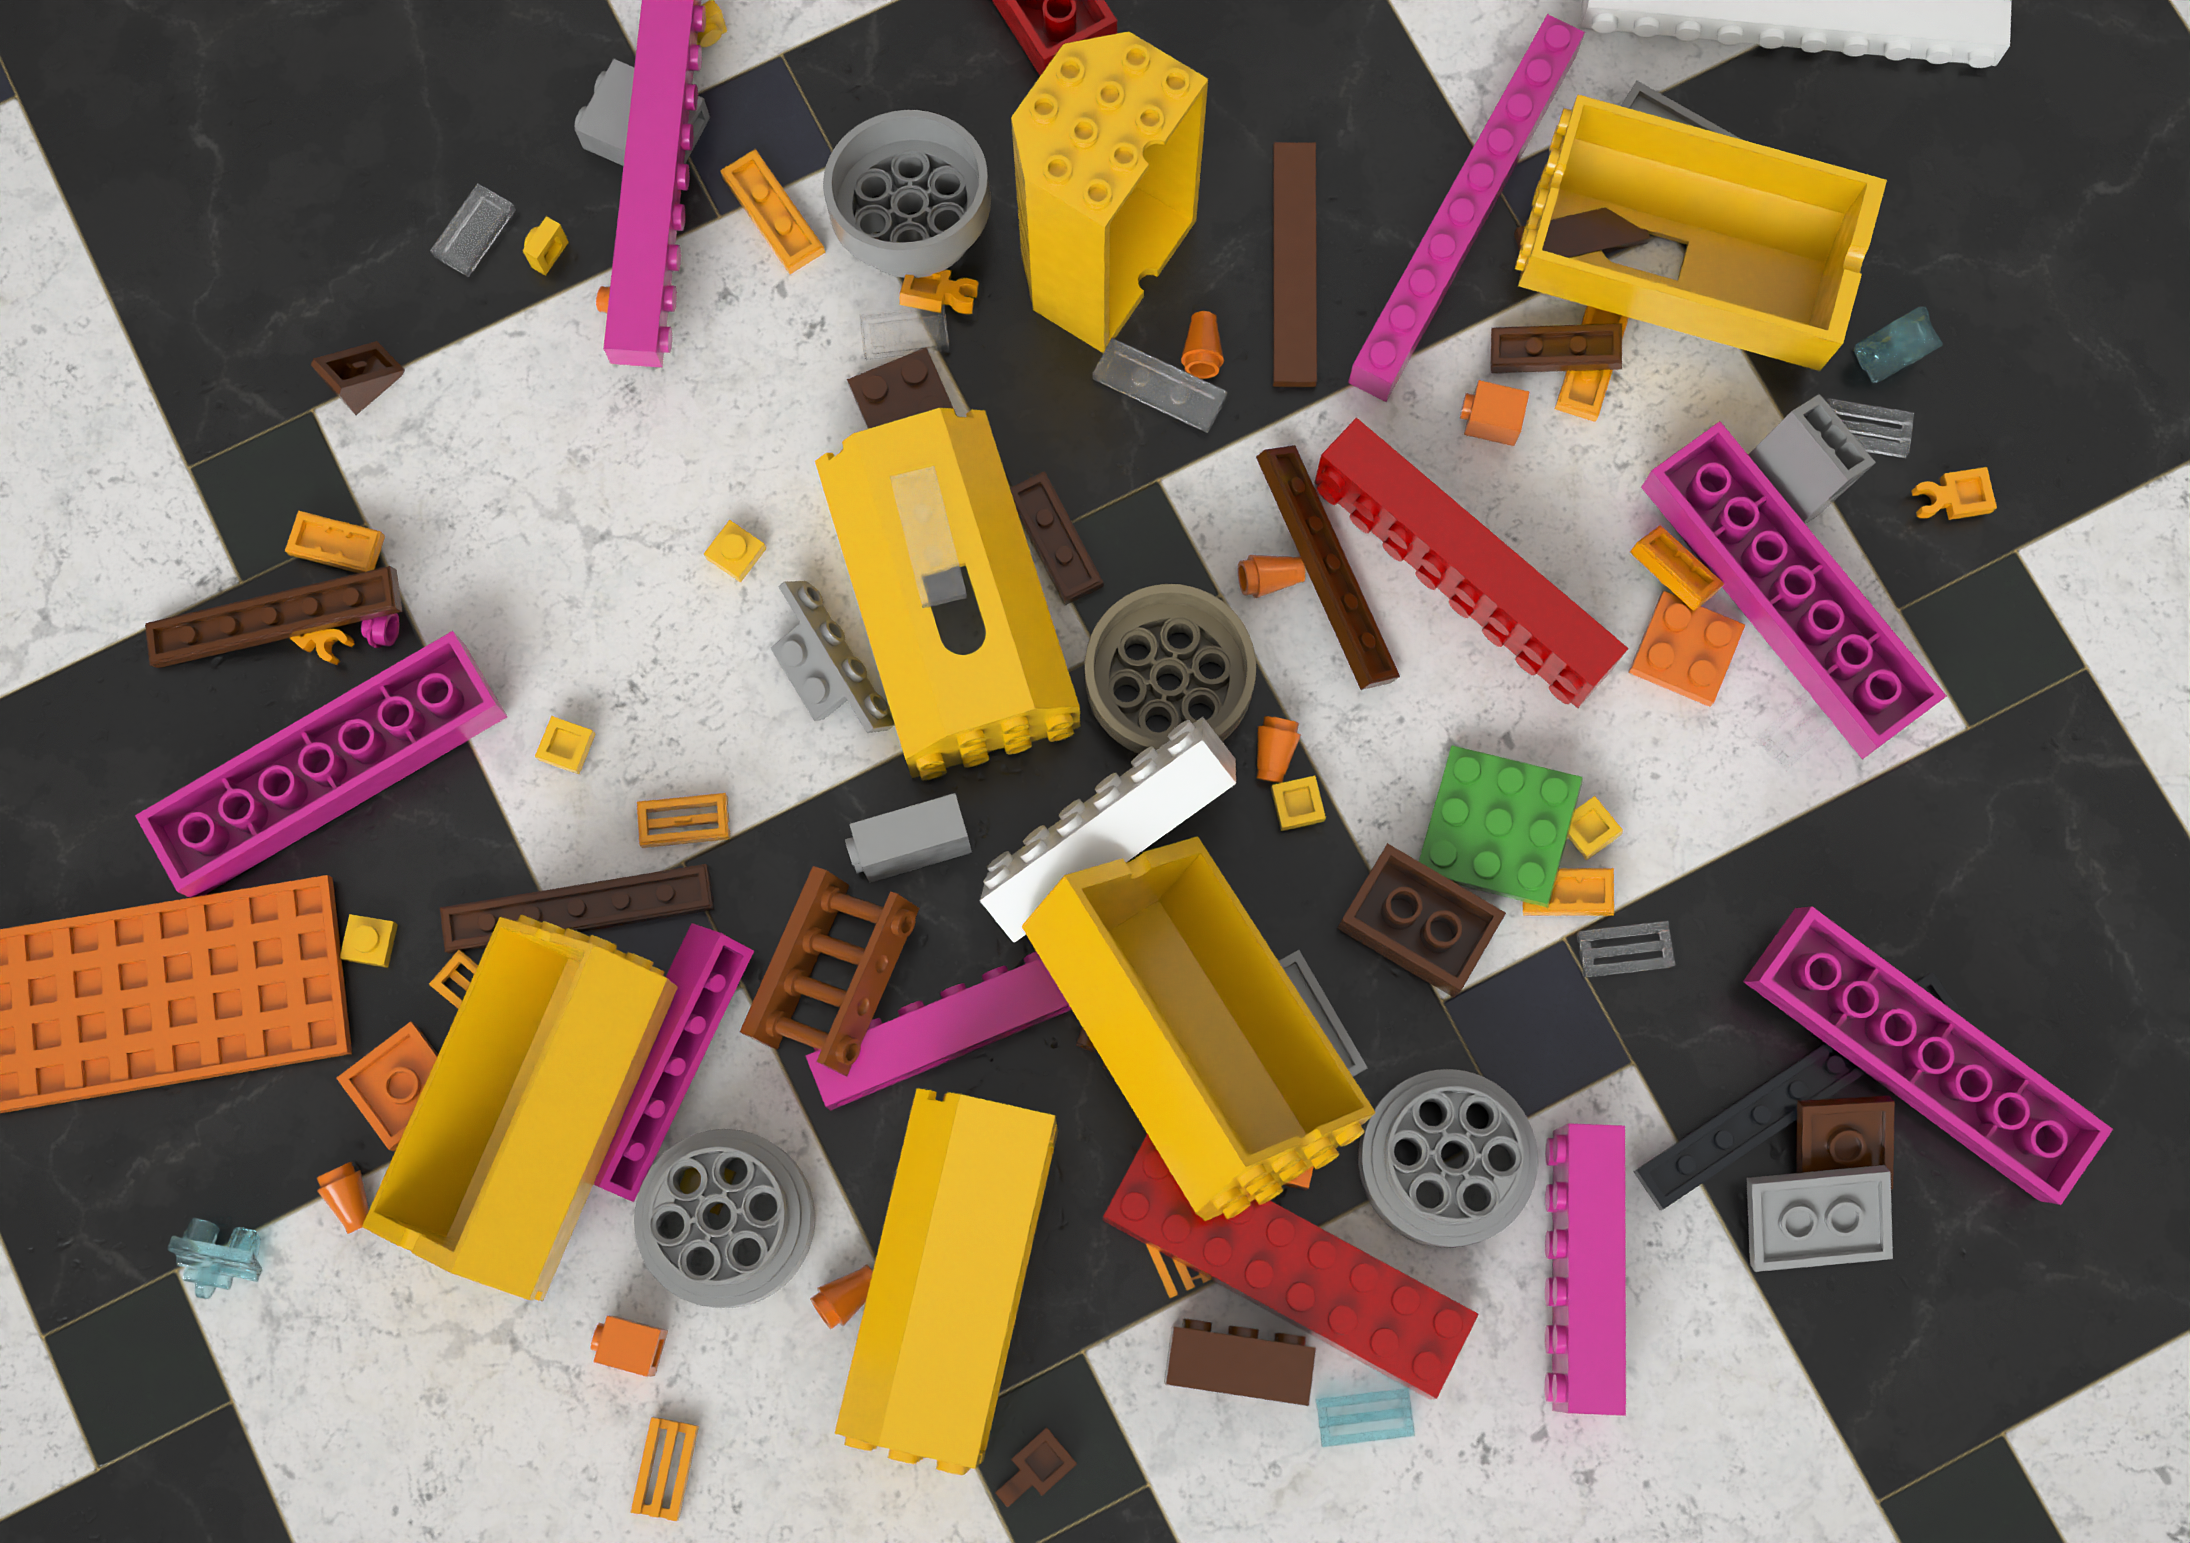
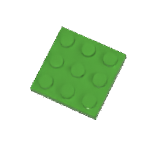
M1451 745L1419 862L1460 886L1548 908L1583 778Z

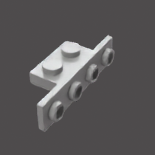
M807 581L783 582L778 587L800 624L775 643L771 650L813 720H824L848 701L867 733L891 729L895 723L889 714L887 702L875 692L866 677L867 671L865 666L859 659L854 657L844 641L845 635L843 630L830 618L822 605L823 599L819 591Z

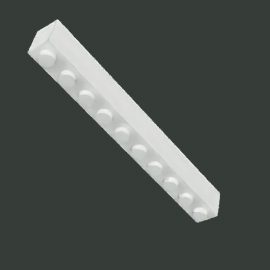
M1582 0L1581 28L1593 29L1598 33L1621 31L1632 32L1641 37L1665 35L1676 36V38L1683 41L1708 39L1718 40V42L1725 45H1734L1741 42L1759 44L1768 49L1784 46L1801 48L1806 52L1812 53L1827 50L1843 52L1848 56L1870 54L1885 56L1890 60L1914 58L1925 59L1933 64L1957 62L1968 63L1975 68L1996 66L2010 47L2011 0Z

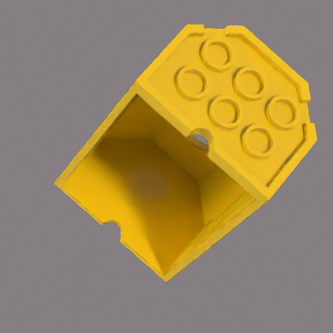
M1129 31L1063 44L1011 117L1021 256L1033 310L1105 354L1144 297V290L1139 286V281L1148 275L1159 276L1197 220L1208 78Z
M1579 94L1575 99L1572 109L1563 108L1550 144L1549 151L1551 152L1547 165L1545 164L1541 179L1538 181L1531 204L1533 208L1529 220L1526 222L1520 242L1522 246L1515 265V269L1521 271L1518 286L1821 371L1844 342L1862 275L1860 273L1861 266L1869 249L1887 180ZM1606 207L1637 227L1648 230V233L1651 235L1686 244L1687 247L1678 280L1614 263L1606 258L1602 250L1571 258L1543 251L1542 248L1550 220Z
M937 408L853 433L842 441L843 449L835 457L833 453H825L815 460L911 777L920 776L921 780L935 779L946 774V768L963 763L964 767H974L983 764L989 760L988 753L997 749L1005 748L1006 754H1016L1031 748V742L1048 737L1050 742L1072 736L1074 734L1073 729L1080 727V706L985 410H970L966 413V417L956 416L953 408ZM966 566L986 630L985 640L978 650L971 654L958 655L950 652L943 645L922 578Z
M1198 836L1145 851L1127 863L1121 858L1064 875L1021 926L1195 1213L1203 1220L1207 1221L1223 1213L1227 1219H1230L1247 1209L1251 1205L1250 1202L1255 1199L1259 1205L1272 1200L1283 1191L1281 1186L1295 1179L1312 1166L1315 1169H1319L1337 1158L1339 1153L1336 1148L1339 1145L1341 1147L1348 1145L1364 1134L1365 1131L1362 1125L1376 1113Z
M521 914L518 921L499 917L362 1228L399 1247L412 1251L414 1255L449 1273L527 1300L544 1301L678 987L663 976L664 971L653 967L654 963L630 952H627V954L616 949L617 945L593 935L589 937L569 928L565 930L545 921L541 923Z
M916 1088L835 1434L845 1436L844 1445L867 1451L877 1449V1446L889 1449L887 1458L910 1464H916L923 1460V1458L937 1460V1470L965 1476L967 1471L972 1468L976 1469L985 1458L1057 1139L1058 1127L1055 1115L948 1092L944 1094L943 1101L935 1100L937 1092Z

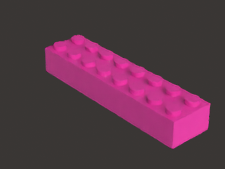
M1721 421L1651 470L1641 488L1701 562L1724 583L1722 588L1862 760L1947 697Z
M451 631L135 815L176 891L189 898L204 896L508 716L466 645Z
M1812 906L1794 909L1743 981L2038 1201L2061 1205L2113 1130Z

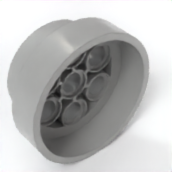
M900 110L884 113L864 121L849 131L839 141L832 151L824 171L823 192L830 221L838 240L857 259L892 276L905 278V275H914V278H921L949 268L977 240L989 217L991 190L986 160L982 149L964 127L936 113L920 110ZM912 212H917L916 214L907 215Z
M1441 1069L1421 1073L1405 1080L1378 1102L1374 1108L1376 1113L1366 1121L1363 1128L1365 1132L1361 1135L1359 1142L1358 1168L1367 1199L1376 1213L1389 1227L1407 1239L1419 1244L1439 1248H1455L1491 1238L1504 1230L1517 1218L1528 1202L1535 1185L1538 1151L1535 1136L1527 1116L1514 1098L1503 1088L1489 1079L1471 1072ZM1423 1102H1433L1440 1107L1442 1121L1438 1126H1429L1421 1120L1419 1109ZM1470 1105H1480L1487 1111L1489 1121L1485 1129L1473 1128L1468 1123L1466 1111ZM1407 1140L1415 1145L1418 1157L1414 1165H1403L1396 1159L1394 1148L1398 1141ZM1447 1143L1458 1145L1464 1153V1162L1458 1169L1448 1167L1441 1158L1442 1148ZM1493 1146L1504 1148L1510 1155V1166L1505 1172L1495 1170L1488 1161V1153ZM1429 1182L1438 1189L1440 1195L1439 1202L1434 1208H1426L1418 1202L1416 1190L1420 1183ZM1475 1185L1484 1191L1486 1203L1481 1211H1473L1465 1205L1463 1193L1467 1186Z
M708 1130L689 1136L676 1143L659 1157L644 1178L636 1200L634 1213L635 1236L641 1257L647 1268L657 1281L674 1295L701 1306L714 1308L743 1307L773 1295L784 1287L800 1269L809 1252L814 1235V1200L808 1181L799 1166L786 1152L775 1144L756 1134L742 1130ZM742 1159L747 1165L746 1178L739 1184L730 1185L725 1179V1168L731 1161ZM696 1168L701 1175L700 1186L695 1192L684 1194L679 1187V1178L685 1170ZM770 1194L777 1201V1211L771 1219L760 1221L754 1213L755 1202L759 1197ZM724 1203L730 1209L731 1219L723 1229L714 1230L709 1224L708 1214L712 1207ZM678 1212L683 1217L684 1229L678 1237L668 1239L662 1230L663 1221L669 1214ZM754 1239L761 1248L760 1258L755 1264L744 1266L738 1259V1248L744 1241ZM707 1248L714 1256V1265L707 1274L698 1275L692 1268V1257L698 1250Z

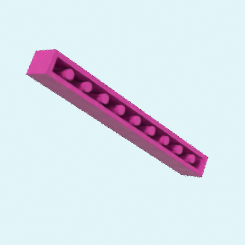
M642 0L603 347L610 364L662 368L664 353L671 352L672 328L667 327L668 312H675L677 302L676 286L671 285L673 271H679L681 264L680 245L675 244L677 230L683 231L685 225V206L680 204L681 190L687 191L689 187V165L684 164L685 150H692L694 140L693 125L688 124L690 110L696 111L698 102L697 85L693 84L694 71L701 70L702 48L701 45H697L698 32L705 31L706 9L705 6H701V0Z
M1549 14L1546 15L1353 363L1349 384L1387 402L1574 62L1585 34L1584 31Z

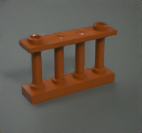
M813 866L740 1033L776 1050L783 1036L817 1048L821 1052L816 1062L841 1075L848 1076L852 1064L860 1054L861 1043L905 941L914 929L915 918L920 908L891 891L884 907L847 895L846 892L849 884L829 871ZM838 911L876 923L866 949L827 936ZM820 953L858 965L847 991L810 978ZM802 994L839 1007L829 1033L791 1019Z

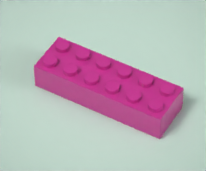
M1568 1123L1553 1131V1138H1547L1545 1147L1546 1165L1553 1166V1184H1547L1545 1191L1546 1211L1553 1212V1231H1547L1545 1236L1546 1258L1553 1259V1278H1546L1545 1282L1546 1306H1552V1325H1546L1545 1351L1547 1354H1552V1373H1546L1545 1399L1547 1402H1552V1411L1626 1416L1625 1126Z

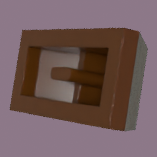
M378 341L317 357L311 363V366L327 386L355 415H358L395 383L405 371Z

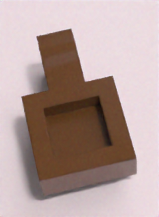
M1046 1427L1011 1459L1020 1471L995 1493L1007 1508L1032 1485L1042 1496L1075 1467L1077 1463Z

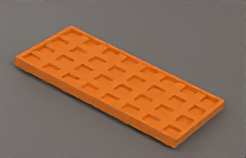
M329 875L0 929V1113L352 1054L342 959H340L341 949L333 878Z

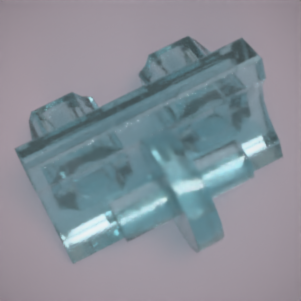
M1919 306L1855 344L1854 352L1861 368L1867 371L1871 382L1878 383L1906 366L1919 361L1925 355L1943 346V343L1931 325L1927 308Z
M193 1218L183 1237L172 1236L167 1249L169 1252L176 1254V1264L178 1266L186 1267L183 1273V1281L195 1283L196 1297L208 1300L214 1294L216 1288L229 1290L233 1283V1277L255 1282L259 1281L263 1270L257 1260L261 1238L255 1230L241 1227L234 1228L229 1243L225 1247L215 1245L220 1231L216 1224Z

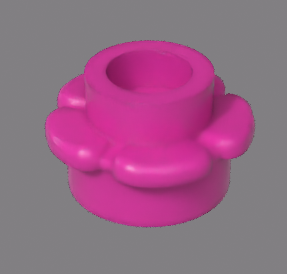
M394 613L362 621V636L367 638L369 645L374 648H379L382 645L392 646L399 632L398 614Z

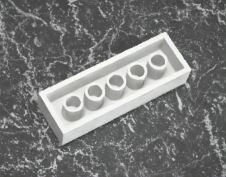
M1203 717L1193 724L1190 720L1179 724L1168 734L1170 741L1157 750L1151 746L1142 751L1132 760L1131 764L1134 767L1120 777L1117 773L1109 775L1096 786L1095 791L1097 794L1084 803L1080 799L1075 800L1059 814L1061 820L1048 829L1044 825L1036 828L1023 840L1024 847L1013 855L1006 851L988 865L987 869L989 872L983 881L984 887L980 902L1014 943L1026 935L1021 926L1064 875L1121 858L1125 862L1129 861L1236 784V759Z

